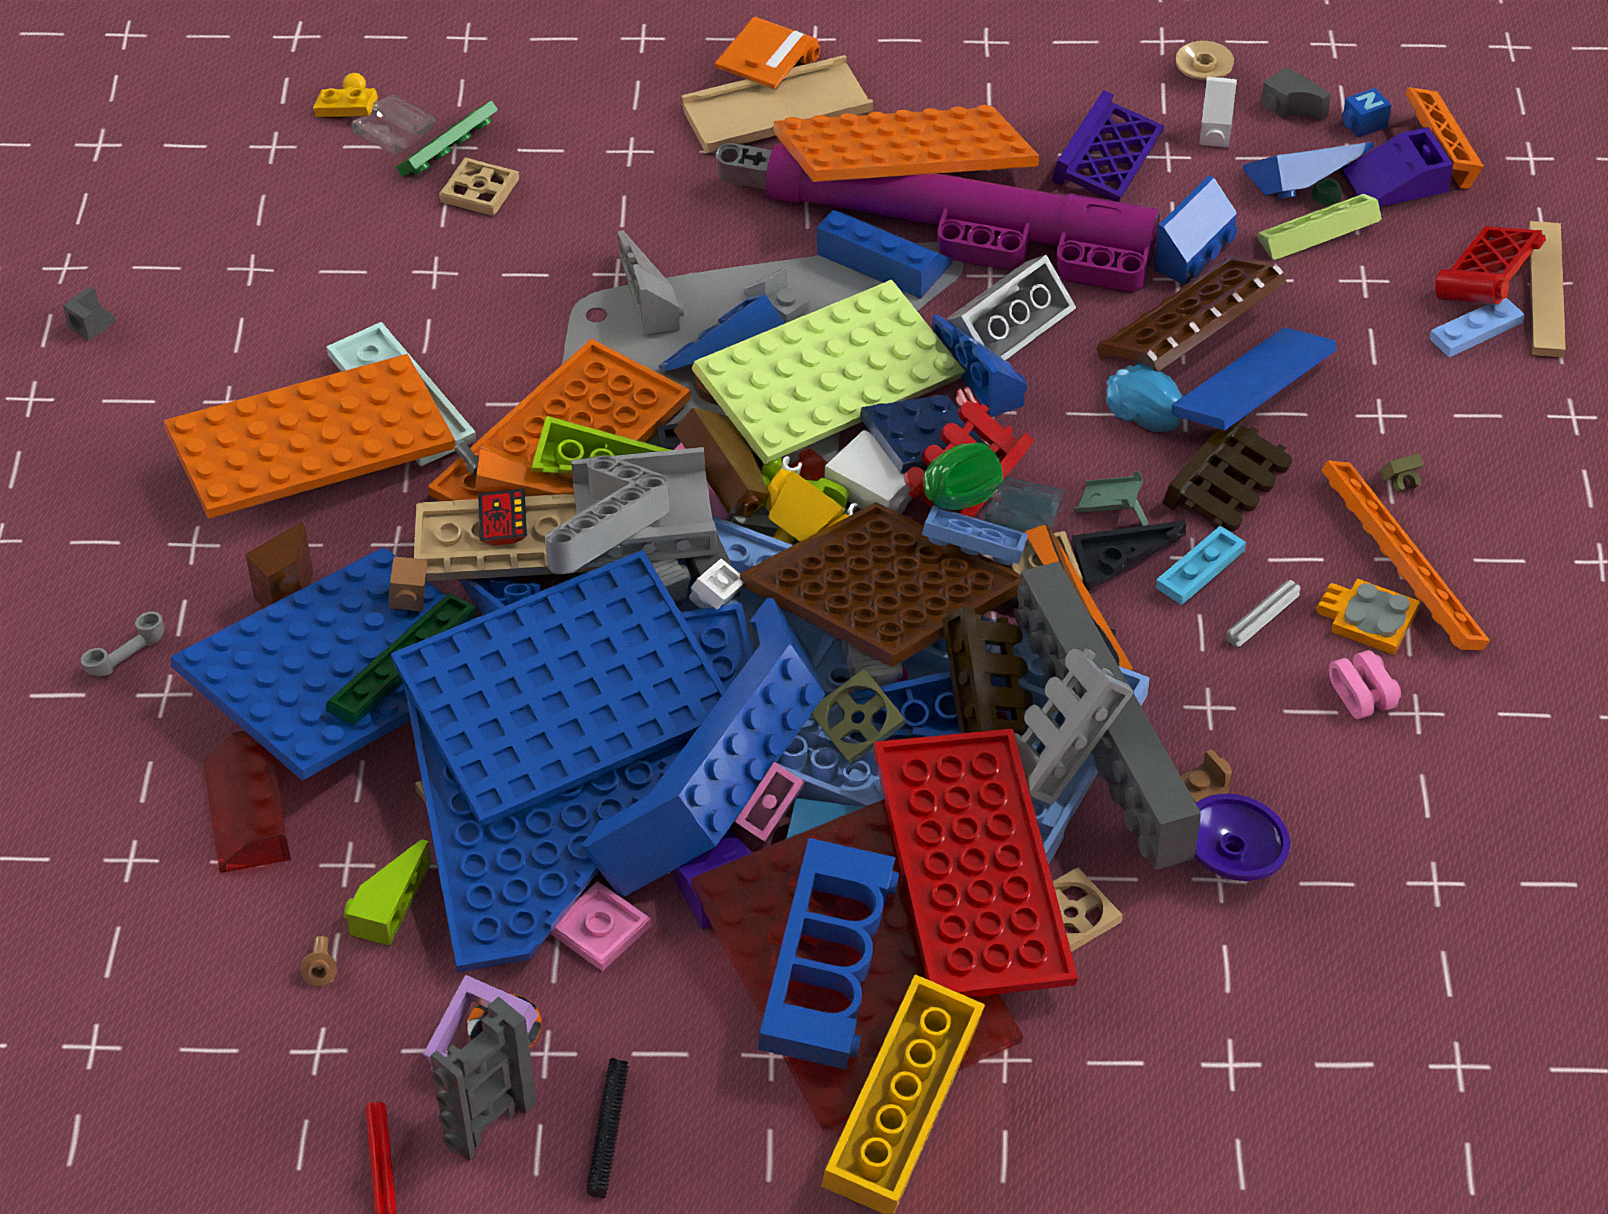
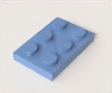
M936 506L932 507L922 531V535L927 536L928 540L934 544L945 546L950 543L960 546V550L967 554L979 555L983 553L993 556L992 559L1004 565H1011L1012 562L1019 564L1028 538L1026 533Z

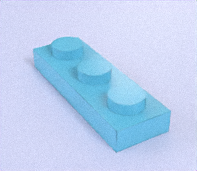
M1219 526L1156 580V589L1180 605H1183L1245 552L1246 542L1222 526Z

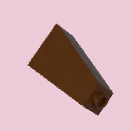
M692 407L674 429V432L685 449L704 447L707 482L727 512L751 517L753 513L759 510L763 501L768 497L769 491L747 441L727 415Z

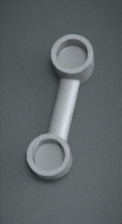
M153 611L141 614L135 621L138 635L109 655L102 648H93L86 651L81 657L84 671L94 676H107L113 672L115 666L143 647L156 644L164 634L165 627L162 616L158 612Z

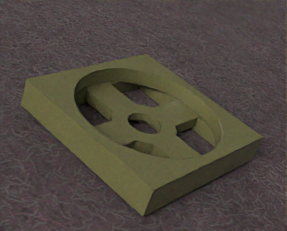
M865 668L821 700L811 714L850 765L871 751L874 742L884 741L907 724L904 717ZM858 688L872 690L876 696L862 705L856 704L849 694ZM838 703L845 712L844 720L830 728L828 725L829 709ZM886 707V720L882 729L878 732L872 724L873 716ZM855 712L864 713L865 718L861 723L856 724L852 722V715ZM851 732H861L867 741L862 743H846L841 740Z

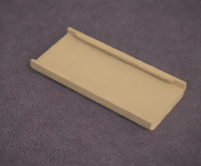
M846 55L794 67L775 89L745 79L682 95L684 113L706 154L716 151L718 147L726 143L744 144L776 136L773 132L774 121L785 120L787 117H798L800 119H810L816 115L841 117L845 113L859 115L873 111L872 99L868 100L847 64Z
M574 494L525 496L527 536L514 544L495 546L480 541L478 499L417 503L414 558L427 559L426 582L557 574L548 569L545 536L549 531L577 515ZM601 566L588 568L580 567L571 573L589 572Z

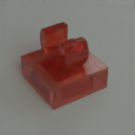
M809 447L799 453V460L789 465L790 468H795L801 462L802 466L799 475L805 480L818 481L820 478H825V465L828 462Z

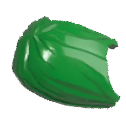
M980 442L959 444L942 453L928 466L922 482L927 499L932 501L934 506L941 509L960 510L970 508L987 501L1003 482L1002 466L994 451L986 444Z

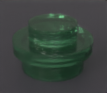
M1323 178L1313 187L1312 197L1322 205H1333L1341 200L1342 189L1336 180Z

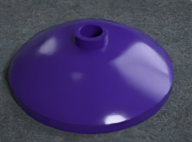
M1237 794L1211 795L1196 803L1201 812L1194 858L1206 869L1224 878L1238 881H1254L1273 875L1284 865L1290 850L1289 833L1283 821L1269 807L1257 800Z

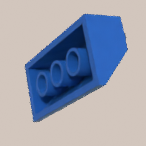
M835 210L817 227V255L883 283L893 280L900 290L920 299L953 263V259Z

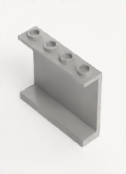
M704 447L611 456L666 476L668 479L670 511L660 519L583 565L582 568L604 566L640 550H644L650 561L717 555L715 521L712 519L705 472ZM591 458L571 460L577 515L601 501L590 495L587 463Z

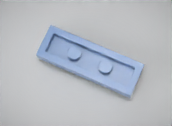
M1505 298L1500 304H1486L1431 330L1430 340L1450 358L1522 324L1524 313L1510 300Z

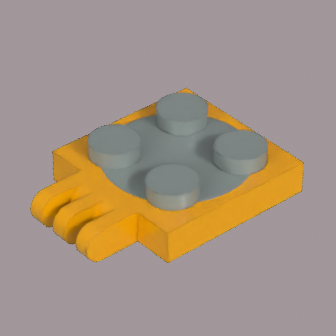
M1356 579L1352 589L1334 583L1329 584L1326 593L1321 598V602L1316 607V611L1318 614L1334 620L1332 623V633L1395 655L1419 610L1420 601Z

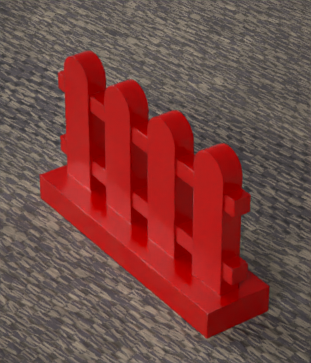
M967 401L958 410L959 418L965 425L962 428L955 423L945 425L940 431V437L947 444L946 448L943 450L937 445H930L923 451L922 459L929 466L942 453L959 444L977 443L968 435L973 430L990 445L989 448L994 453L998 452L1002 455L999 462L1002 466L1004 480L1035 440L1026 432L1016 440L1011 435L1014 430L1008 425L1003 428L986 413L989 408L984 403L978 406L972 401ZM919 467L910 468L904 475V482L911 489L908 494L913 499L919 496L929 506L933 507L932 501L927 499L922 484L925 472ZM985 502L970 508L949 511L974 517Z

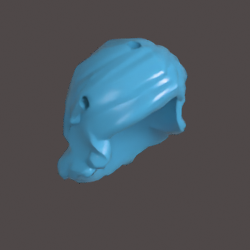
M1142 362L1135 367L1129 365L1125 369H1120L1116 375L1109 377V380L1106 382L1108 385L1106 389V403L1117 418H1122L1125 422L1134 420L1139 426L1152 432L1176 430L1181 418L1172 415V404L1183 396L1171 377L1163 374L1161 371H1154L1152 366L1146 367Z

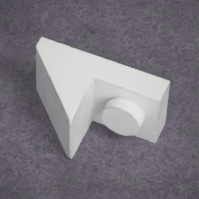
M720 559L697 578L691 587L693 591L689 599L701 609L714 607L718 610L722 605H727L741 589L744 582L740 579L739 572Z

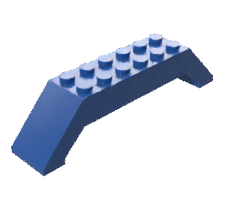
M767 598L749 621L758 633L760 646L650 794L611 818L600 820L581 845L619 896L625 897L716 847L750 800L772 764L778 761L825 696L808 648L773 598Z

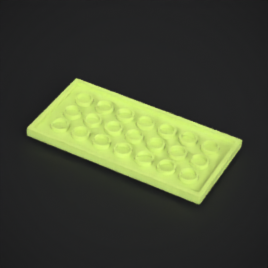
M889 280L694 361L691 368L764 464L863 422L860 419L861 407L915 399L960 379L965 371L893 280Z

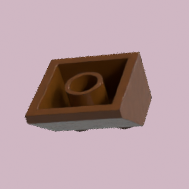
M302 522L245 554L254 599L263 608L310 585L313 567L306 529Z

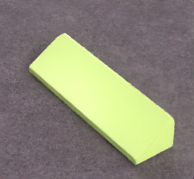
M1361 194L1261 231L1256 236L1268 255L1273 260H1277L1379 222L1382 217L1378 200L1366 194Z

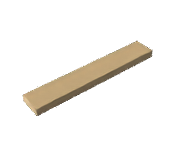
M1530 221L1529 229L1542 230V234L1546 236V241L1539 250L1534 249L1529 255L1532 355L1564 357L1566 347L1561 223Z

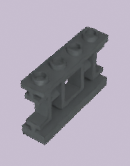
M497 997L487 1006L489 1016L486 1015L481 1020L483 1031L466 1046L459 1050L452 1044L447 1048L448 1055L446 1057L437 1050L430 1055L433 1070L431 1075L436 1087L435 1098L439 1104V1120L442 1123L444 1134L442 1136L443 1142L450 1151L455 1154L460 1152L468 1160L476 1156L475 1147L482 1143L480 1132L502 1113L510 1119L515 1115L514 1108L516 1106L527 1113L537 1105L526 1018L500 997Z

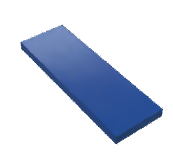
M1283 327L1172 404V415L1225 431L1336 351V340Z

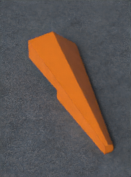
M481 444L475 491L489 493L525 489V496L574 494L572 479L557 473L531 471L532 463L486 444Z

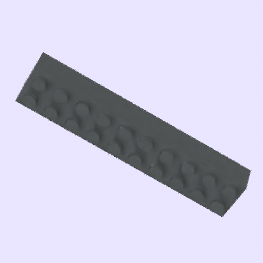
M1058 561L1021 571L1020 586L1016 589L1019 609L1015 610V619L1018 627L1021 630L1024 629L1027 633L1031 651L1034 654L1037 653L1040 657L1045 677H1057L1063 680L1069 672L1065 665V658L1068 652L1072 649H1078L1083 652L1087 648L1096 654L1093 662L1100 670L1104 667L1113 673L1112 678L1128 684L1061 563ZM1079 681L1072 688L1080 699L1087 691ZM1133 693L1091 753L1095 759L1098 775L1101 779L1105 778L1109 785L1112 801L1115 805L1119 804L1124 812V821L1128 830L1134 831L1138 838V845L1142 856L1149 858L1153 868L1158 870L1195 859L1201 812Z

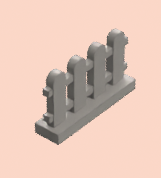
M1087 648L1083 652L1078 649H1072L1068 652L1065 658V665L1069 670L1068 674L1063 680L1057 677H1052L1048 680L1045 686V694L1049 698L1048 702L1043 708L1037 705L1030 706L1025 713V722L1029 728L1023 736L1014 733L1030 796L1051 805L1054 804L1134 693L1128 684L1112 678L1113 673L1104 667L1100 670L1093 662L1096 654ZM1077 681L1087 690L1081 699L1072 690ZM1057 709L1066 718L1061 727L1052 718ZM1037 737L1046 746L1041 755L1032 746Z

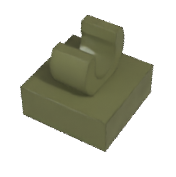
M1420 453L1390 461L1379 470L1383 482L1393 479V488L1399 493L1405 489L1403 478H1407L1410 481L1412 488H1416L1421 484L1420 476L1415 471L1424 466Z

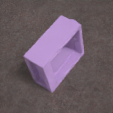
M465 975L423 1055L430 1063V1055L436 1050L444 1057L447 1056L445 1052L472 1002L488 1008L487 1006L500 997L526 1018L528 1034L538 1017V1013L529 1002Z

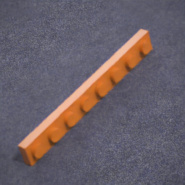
M1327 460L1321 471L1329 480V485L1341 495L1346 502V507L1355 513L1363 524V529L1372 535L1379 544L1380 551L1393 562L1397 568V573L1407 580L1414 589L1415 596L1424 602L1431 611L1432 618L1445 629L1450 636L1452 644L1461 650H1484L1490 642L1489 638L1353 465L1349 462Z

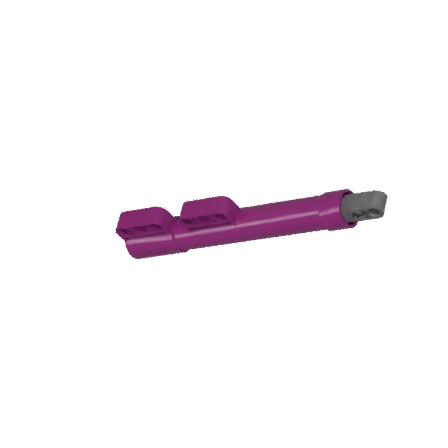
M777 142L773 150L735 143L723 144L716 150L718 175L721 180L727 183L766 189V196L769 199L797 204L808 202L937 225L938 251L955 261L1015 270L1024 263L1030 242L1058 247L1057 273L1062 279L1134 292L1143 286L1155 251L1158 225L1160 224V209L1070 193L1068 196L938 173L813 182L782 143Z

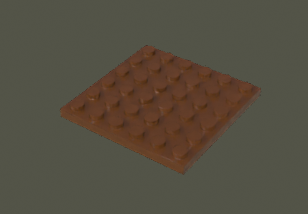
M875 502L740 573V579L744 582L742 586L765 599L773 598L780 608L795 614L806 622L823 629L830 635L893 667L944 638L942 618L963 606L974 608L975 613L982 616L1017 596L1016 589L1020 586L1021 574L981 554H967L960 550V546L950 543L945 546L934 544L928 540L927 536L922 535L923 525Z

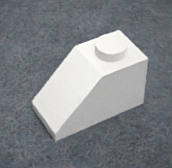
M1207 76L1199 145L1229 148L1237 79Z

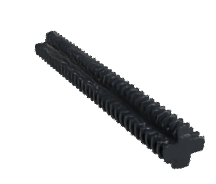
M614 1057L610 1058L608 1063L605 1090L602 1096L603 1102L600 1107L595 1147L592 1153L594 1155L591 1160L590 1176L587 1181L588 1188L586 1189L591 1197L598 1196L601 1199L606 1198V1194H608L606 1190L609 1188L606 1186H609L607 1182L610 1181L608 1178L611 1177L609 1174L611 1173V1165H613L612 1161L614 1160L611 1157H614L612 1153H615L613 1150L616 1148L614 1145H616L615 1141L617 1138L615 1137L618 1136L616 1134L619 1128L618 1124H620L618 1121L621 1116L620 1112H622L621 1108L623 1106L621 1105L625 1095L623 1093L626 1088L625 1084H627L625 1081L629 1072L627 1070L629 1062L617 1060Z

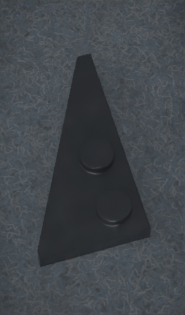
M1183 520L1072 535L1071 545L1087 591L1094 589L1186 535V522Z

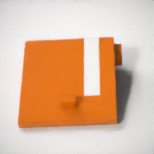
M753 17L715 62V67L775 89L798 60L804 65L815 62L819 57L821 48L818 45V39L759 17Z

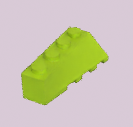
M546 416L531 471L572 474L571 460L594 458L597 456L669 451V449Z

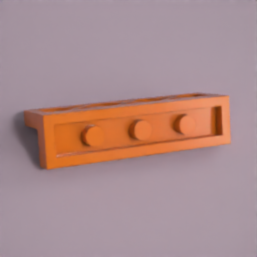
M1409 87L1405 95L1415 110L1414 114L1423 128H1430L1452 162L1451 175L1459 188L1470 189L1483 169V164L1437 91Z

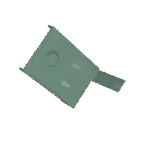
M1133 471L1134 476L1086 480L1087 487L1079 505L1073 508L1075 513L1130 509L1133 507L1142 526L1148 525L1149 522L1136 499L1143 483L1140 472Z

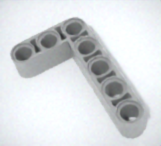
M611 456L591 458L587 463L590 495L601 501L546 534L545 543L548 569L557 574L571 573L666 515L670 511L667 477Z

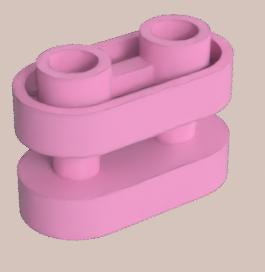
M1371 650L1355 654L1353 665L1347 658H1342L1329 664L1331 683L1355 719L1371 716L1374 712V704L1382 712L1398 706L1399 699L1401 698L1400 686L1396 680L1391 679L1385 670L1381 657L1375 655Z

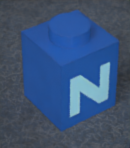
M1376 88L1345 98L1342 121L1358 138L1387 128L1391 103Z

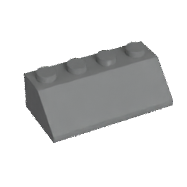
M1047 255L1024 262L946 320L1004 360H1007L1076 309V306Z

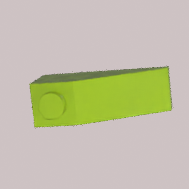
M421 839L360 885L355 897L347 901L344 910V918L347 919L350 935L391 945L432 863L428 840Z

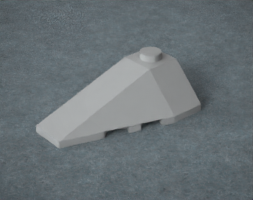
M617 231L619 255L643 336L679 330V317L684 316L681 297H675L672 285L625 231Z

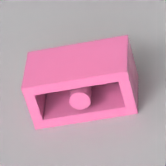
M774 762L735 822L763 841L768 842L806 782Z

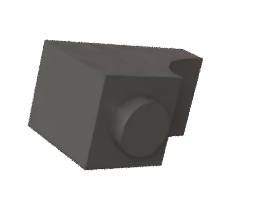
M1286 66L1263 82L1261 105L1281 118L1288 115H1305L1322 121L1329 113L1331 93Z

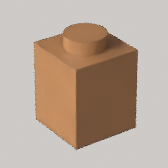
M393 558L389 593L390 609L423 611L427 559Z

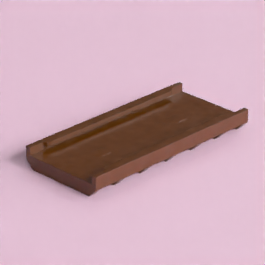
M1227 256L1223 262L1212 269L1209 268L1202 276L1192 283L1184 285L1183 289L1171 297L1165 298L1158 306L1149 312H1144L1140 318L1128 326L1119 329L1118 333L1107 340L1101 341L1096 348L1099 359L1104 360L1111 355L1151 364L1153 370L1158 372L1287 283L1285 274L1277 264Z

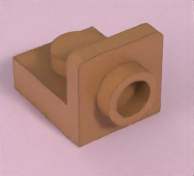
M1210 749L1204 754L1203 764L1181 775V778L1193 800L1197 803L1199 800L1211 795L1228 794L1232 771L1228 762Z

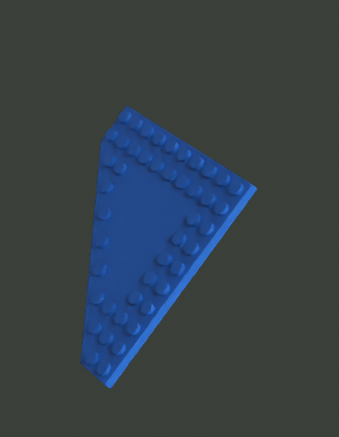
M742 602L722 605L718 610L710 607L680 612L727 690L754 654ZM404 685L457 973L530 960L599 871L581 845L600 820L611 818L649 795L691 737L481 827Z

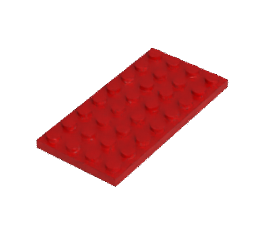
M1013 729L874 742V758L926 979L966 997L1075 986L1078 976Z

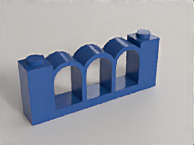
M812 838L808 839L759 1034L758 1050L845 1070L847 1069L849 1056L857 1058L862 1036L855 1034L862 1001V988L860 984L866 979L870 971L873 954L871 938L876 935L880 927L887 894H895L899 872L893 871L895 857ZM815 890L858 900L864 903L871 910L872 914L867 919L861 921H847L808 912L812 892ZM805 935L848 945L860 954L861 960L849 967H838L796 956L801 936ZM790 980L838 991L848 998L851 1006L839 1013H825L786 1004L785 1000Z

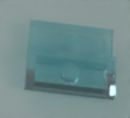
M1005 477L993 494V500L984 514V521L1022 533L1044 524H1048L1052 529L1062 504L1065 490Z

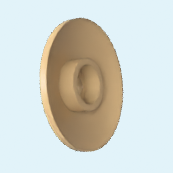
M1195 41L1179 49L1176 55V65L1183 74L1197 80H1207V76L1222 78L1232 70L1234 57L1229 49L1219 43Z

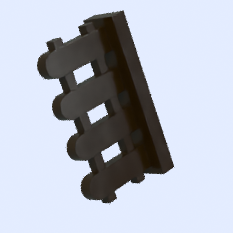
M1246 415L1225 431L1221 429L1215 431L1169 483L1162 504L1174 510L1182 501L1185 503L1183 508L1191 512L1194 509L1212 520L1211 526L1215 529L1222 526L1228 531H1236L1242 522L1241 514L1236 511L1237 507L1247 512L1254 511L1258 505L1259 497L1252 490L1256 488L1262 492L1271 491L1276 478L1269 470L1273 469L1279 473L1287 472L1292 464V458L1285 452V446L1279 444L1276 447L1257 435L1258 429L1253 426L1250 429L1244 427ZM1244 451L1263 464L1260 466L1241 453ZM1228 470L1246 483L1244 485L1225 474V471ZM1211 489L1221 497L1228 500L1229 503H1223L1216 497L1209 494L1208 491Z
M963 606L942 618L959 732L961 734L1013 729L1014 733L1023 736L1029 728L1024 721L1023 712L1034 704L1031 693L1028 690L1019 689L1018 679L1028 673L1027 662L1022 657L1014 656L1013 646L1022 642L1023 633L1017 625L1009 624L1008 617H1000L996 619V622L981 620L980 614L975 613L974 608ZM985 644L1000 646L1001 654L986 653ZM990 677L1005 678L1007 687L992 686ZM996 710L1011 711L1012 720L997 719Z

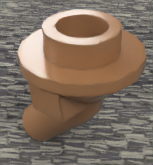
M316 936L314 938L313 952L304 957L300 965L301 976L309 985L324 986L329 984L336 976L337 964L334 958L327 953L329 942L327 937Z

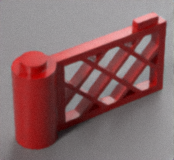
M1485 226L1450 270L1442 269L1439 271L1435 282L1437 298L1441 300L1500 304L1508 295V282L1533 250L1541 248L1546 241V236L1542 234V230ZM1508 245L1507 247H1504V248L1495 250L1496 248H1500V247H1503V246ZM1484 252H1488V253H1485V254H1482V255H1479V256H1476V257H1475V255H1478V254H1481V253H1484ZM1516 254V255H1514V256H1511V257H1508V258L1503 259L1504 257H1507V256ZM1492 261H1496V262H1493V263H1490V264H1487V265H1484V266H1483V264H1486V263H1489V262H1492ZM1500 270H1504L1502 273H1493Z

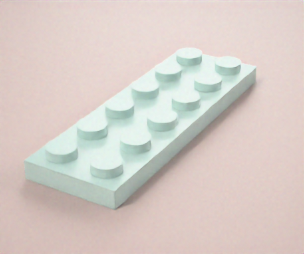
M382 322L326 346L328 356L341 372L408 354ZM409 355L455 439V447L461 442H465L468 445L477 441L474 429ZM455 449L417 459L416 462L422 467L455 451Z

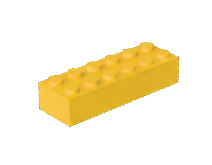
M916 974L914 975L825 1169L821 1187L882 1214L895 1213L978 1026L985 1004Z

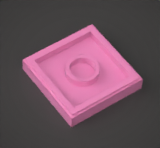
M597 881L573 903L550 934L603 972L652 926L650 917Z

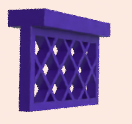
M1103 90L1059 157L1052 181L1063 186L1065 181L1069 180L1108 199L1119 202L1162 134L1164 125L1113 103L1114 94ZM1114 114L1125 120V123L1114 124L1111 116ZM1145 128L1154 133L1141 136L1138 129ZM1130 130L1133 137L1122 139L1119 132ZM1111 133L1115 140L1103 141L1100 134ZM1138 145L1141 152L1130 153L1127 146ZM1119 148L1122 155L1111 156L1108 149ZM1100 150L1104 157L1092 159L1089 152ZM1127 162L1130 170L1119 171L1115 165ZM1108 165L1111 173L1100 174L1096 168ZM1089 168L1092 175L1084 176L1076 171ZM1115 180L1119 189L1114 190L1106 186L1104 182Z

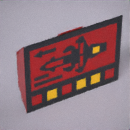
M525 489L478 494L481 542L491 544V546L514 544L527 536Z

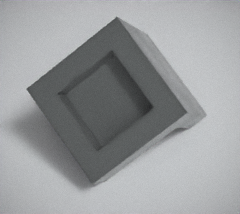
M91 286L63 304L68 327L88 341L116 322L114 315L99 306L96 290Z

